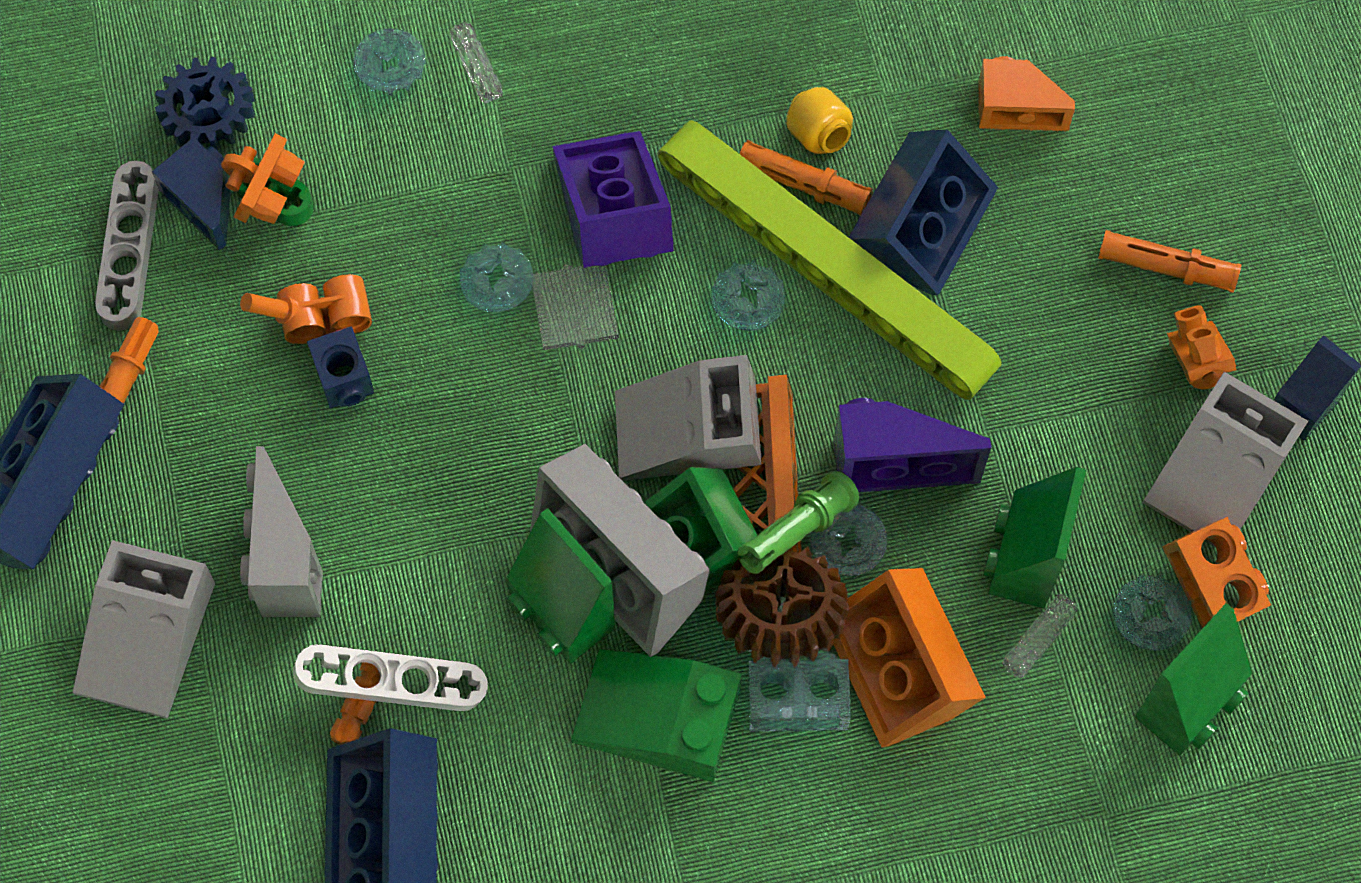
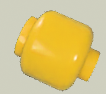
M814 87L799 93L792 100L787 112L786 125L790 133L806 150L814 154L834 153L844 147L849 141L853 126V116L850 109L832 91L825 87Z

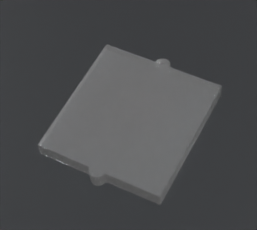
M566 264L561 270L530 274L543 350L574 345L582 349L587 343L619 338L606 266L586 268L580 266L572 268L571 265Z

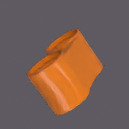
M340 275L326 281L323 284L324 297L321 298L316 286L302 283L283 288L277 293V299L245 293L240 301V307L243 311L274 317L278 323L282 324L285 340L292 344H306L309 340L352 326L354 333H359L368 329L372 324L364 280L357 275Z

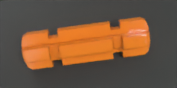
M362 663L359 669L362 671L361 677L356 676L354 681L360 687L372 688L379 683V671L373 664ZM346 698L340 710L342 718L336 719L330 732L332 741L342 745L359 739L362 733L360 725H366L376 701Z

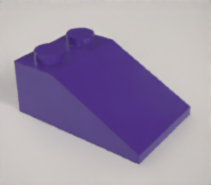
M641 131L552 146L574 241L584 268L606 266L613 262L640 257L650 258L657 254L674 251L671 206Z
M857 398L850 400L847 404L839 405L833 439L836 471L847 475L856 485L858 492L981 483L992 448L990 438L889 401L875 402L871 398Z

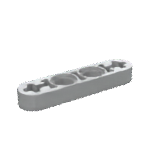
M129 161L121 165L115 173L97 286L96 310L103 324L109 329L116 331L131 328L134 320L140 317L142 312L159 189L152 174V168L141 161ZM141 177L144 183L139 184L137 187L136 197L138 202H133L129 185L134 184L135 179ZM134 215L143 219L142 226L134 233L126 234L118 230L119 223L128 216ZM128 256L137 260L135 269L128 274L119 275L112 271L113 264L121 257ZM116 288L123 289L122 297L127 307H122L118 315H113L110 308L116 307L119 296Z

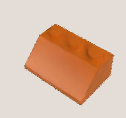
M923 568L888 569L847 598V604L849 605L848 618L845 619L844 631L840 639H834L833 645L881 747L891 746L946 723L986 698Z

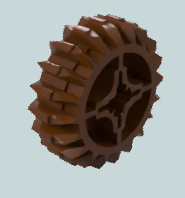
M791 547L773 560L760 573L754 574L746 570L740 562L741 558L733 564L731 570L723 571V575L720 578V586H718V590L715 593V604L717 605L716 620L718 626H722V634L725 637V641H734V647L738 654L751 650V658L754 663H757L763 657H768L774 669L780 662V659H788L795 668L799 663L800 656H804L814 663L818 656V649L829 652L833 646L834 639H840L844 631L845 619L848 618V591L845 583L840 582L841 576L838 568H828L825 555L812 559L809 547H806L800 553L794 552ZM785 597V602H783V610L782 612H778V607H780L781 598Z

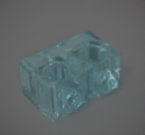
M818 653L814 663L809 659L799 660V663L794 668L789 660L780 659L775 669L768 657L761 658L757 663L749 661L747 675L749 732L848 730L851 718L848 659H836L834 654ZM825 682L835 689L836 694L829 699H820L812 694L810 687L815 683ZM768 683H777L784 687L787 694L779 700H771L766 698L760 689Z

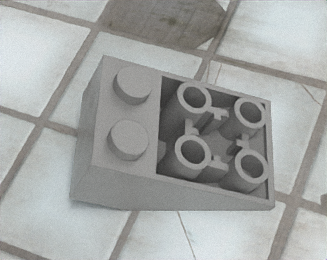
M747 355L699 360L615 391L619 478L622 481L678 475L689 467L730 469L761 465L756 379Z
M1224 372L1142 503L1190 532L1225 517H1228L1231 525L1234 524L1241 529L1308 421ZM1204 540L1215 547V545L1209 540Z
M256 446L255 463H248L246 472L248 493H253L252 509H245L243 529L245 538L250 539V555H243L241 558L242 585H248L249 600L255 601L262 617H321L323 570L312 541L264 446Z
M112 540L95 584L73 694L168 719L215 585L206 564Z

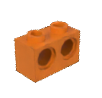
M1228 517L1207 524L1162 546L1202 628L1226 603L1223 591L1227 583L1233 585L1239 594V602L1233 608L1237 621L1243 620L1271 606L1267 597L1269 593L1267 582L1262 573L1252 567L1245 553L1247 544L1244 535L1236 525H1231ZM1204 540L1212 542L1217 549V559L1214 564L1208 562L1202 554L1201 548Z

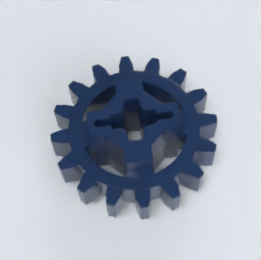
M196 57L192 59V68L188 70L180 64L175 66L178 74L176 78L170 76L162 78L166 90L156 91L155 96L159 106L155 107V111L167 137L174 135L179 147L184 146L194 137L202 146L203 143H209L210 146L218 151V141L225 139L226 142L233 145L235 143L233 132L237 130L247 133L248 127L245 119L255 117L252 105L255 102V98L245 73L236 74L233 63L228 62L222 68H219L216 57H211L206 66H201L200 61ZM230 91L234 95L233 106L229 105L228 103L230 100L228 93ZM178 103L182 104L180 108L182 112L181 117L176 113Z

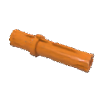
M750 140L744 143L739 153L774 181L812 195L815 202L823 205L827 201L861 216L873 194V188L865 187L837 176L836 170L827 167L824 171L755 144Z
M1110 230L1105 231L1098 259H1107L1183 279V284L1192 286L1193 282L1228 290L1231 293L1235 291L1242 265L1201 255L1202 250L1195 248L1188 252L1151 241L1113 233Z

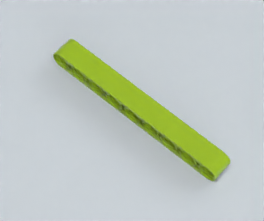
M692 120L687 121L657 152L660 163L672 176L960 398L971 400L1002 365L999 355L985 341L699 123Z

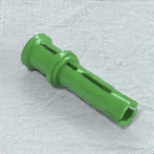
M832 471L822 478L821 486L814 491L807 490L800 494L796 499L794 508L739 548V556L750 552L740 559L743 567L751 573H760L773 560L797 544L810 532L825 531L832 525L836 515L840 512H849L858 505L859 492L854 482L844 473Z

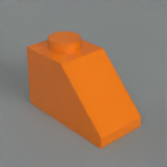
M1007 56L983 59L978 81L980 129L1069 131L1075 111V100L1029 60H1015Z

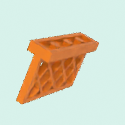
M787 375L768 376V383L756 384L757 398L762 399V412L758 415L759 428L763 425V436L760 434L759 436L760 445L764 447V456L761 458V465L754 466L752 469L748 467L737 468L746 476L733 489L739 498L754 481L767 492V500L754 514L742 505L752 526L758 527L761 531L794 508L796 499L799 496L793 392ZM764 469L766 473V481L759 476ZM767 513L768 526L761 521ZM801 540L792 547L794 552L800 553L802 551Z

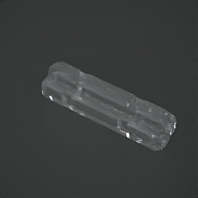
M463 22L460 25L453 26L450 30L451 41L455 49L460 53L459 57L472 84L476 86L475 90L480 100L484 103H489L499 99L503 95L502 85L497 75L493 73L494 69L481 42L476 39L477 34L472 24Z
M1063 594L1056 595L1047 606L1046 612H1042L1019 639L1018 646H1013L1006 654L1002 662L1003 667L1013 676L1023 678L1032 668L1034 660H1038L1058 637L1063 629L1062 626L1066 627L1074 618L1078 610L1077 605Z

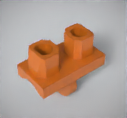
M276 133L274 134L259 166L253 162L257 151L250 146H245L241 155L227 154L223 158L221 167L230 175L226 183L228 189L238 192L242 182L249 183L233 216L234 218L246 223L251 215L272 224L276 222L287 198L264 186L268 178L271 177L292 188L305 163L302 159L284 149L287 142L286 138Z
M1197 305L1174 313L1177 331L1167 333L1169 345L1180 363L1189 384L1201 390L1211 389L1215 387L1224 372L1237 370L1231 351L1213 321L1207 322L1206 313L1202 306Z

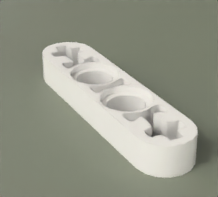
M311 645L303 649L297 656L293 667V678L302 690L312 694L454 711H469L476 707L486 695L488 688L484 672L476 665L470 663L327 645ZM317 657L322 659V667L337 670L340 665L339 659L347 660L342 675L343 685L335 684L338 674L323 673L320 681L311 680V672L303 670V666L310 665L312 659ZM364 662L373 664L379 671V683L372 688H363L357 685L352 678V670L357 664ZM413 668L422 670L428 677V689L421 694L409 693L402 685V674L406 670ZM438 671L445 672L442 680L444 683H457L461 675L467 676L469 685L476 686L477 691H471L467 699L460 698V691L458 689L444 687L441 691V697L434 696L439 683Z

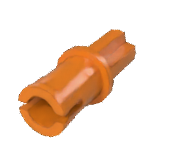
M137 317L119 351L112 352L110 356L112 363L99 387L122 403H125L138 375L144 374L146 370L143 362L158 335V325L143 317Z

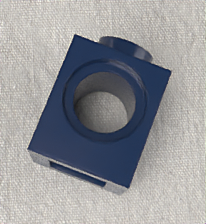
M352 326L307 341L330 408L339 405L350 407L362 402L366 396L374 394L371 378ZM348 366L353 368L346 376L336 377L332 375L334 370L339 367Z

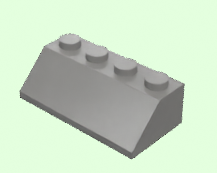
M583 444L539 467L530 531L539 515L548 508L611 579L615 621L652 657L663 648L702 602L709 568L698 553L691 551L674 534L673 529L665 520L659 519L649 509L639 493L629 488L613 472L605 459L599 458L586 444Z

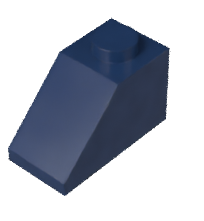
M193 137L155 168L152 174L160 193L220 251L227 245L231 190L226 187L228 177L221 167L223 156L212 146L205 149Z
M1324 335L1274 398L1275 402L1308 421L1299 436L1303 441L1339 403L1361 368L1359 362Z

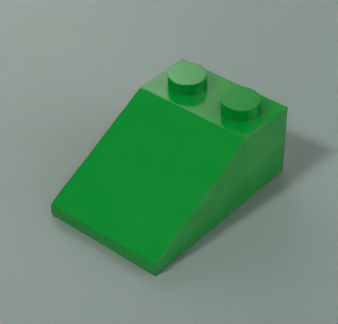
M689 467L644 502L659 519L665 520L671 526L674 534L691 551L698 553L709 568L705 590L720 583L723 571L731 570V567L739 558L745 557L750 553L747 552L745 555L739 556L738 550L742 545L758 536L723 469Z
M1074 467L1016 489L1010 506L1000 505L994 527V532L1002 534L999 550L989 549L983 576L992 578L988 594L1045 608L1066 560L1087 469Z
M547 508L536 520L506 578L510 594L506 600L521 620L525 621L530 617L541 630L537 633V636L552 656L556 657L561 653L568 663L571 664L615 629L613 586L611 579Z
M1225 603L1161 673L1135 715L1138 721L1179 756L1191 744L1199 750L1218 729L1211 721L1222 709L1231 715L1249 694L1243 688V685L1251 676L1252 670L1235 611L1230 605Z
M599 649L571 743L714 782L740 693L742 673L695 660L655 655L650 657L646 654Z

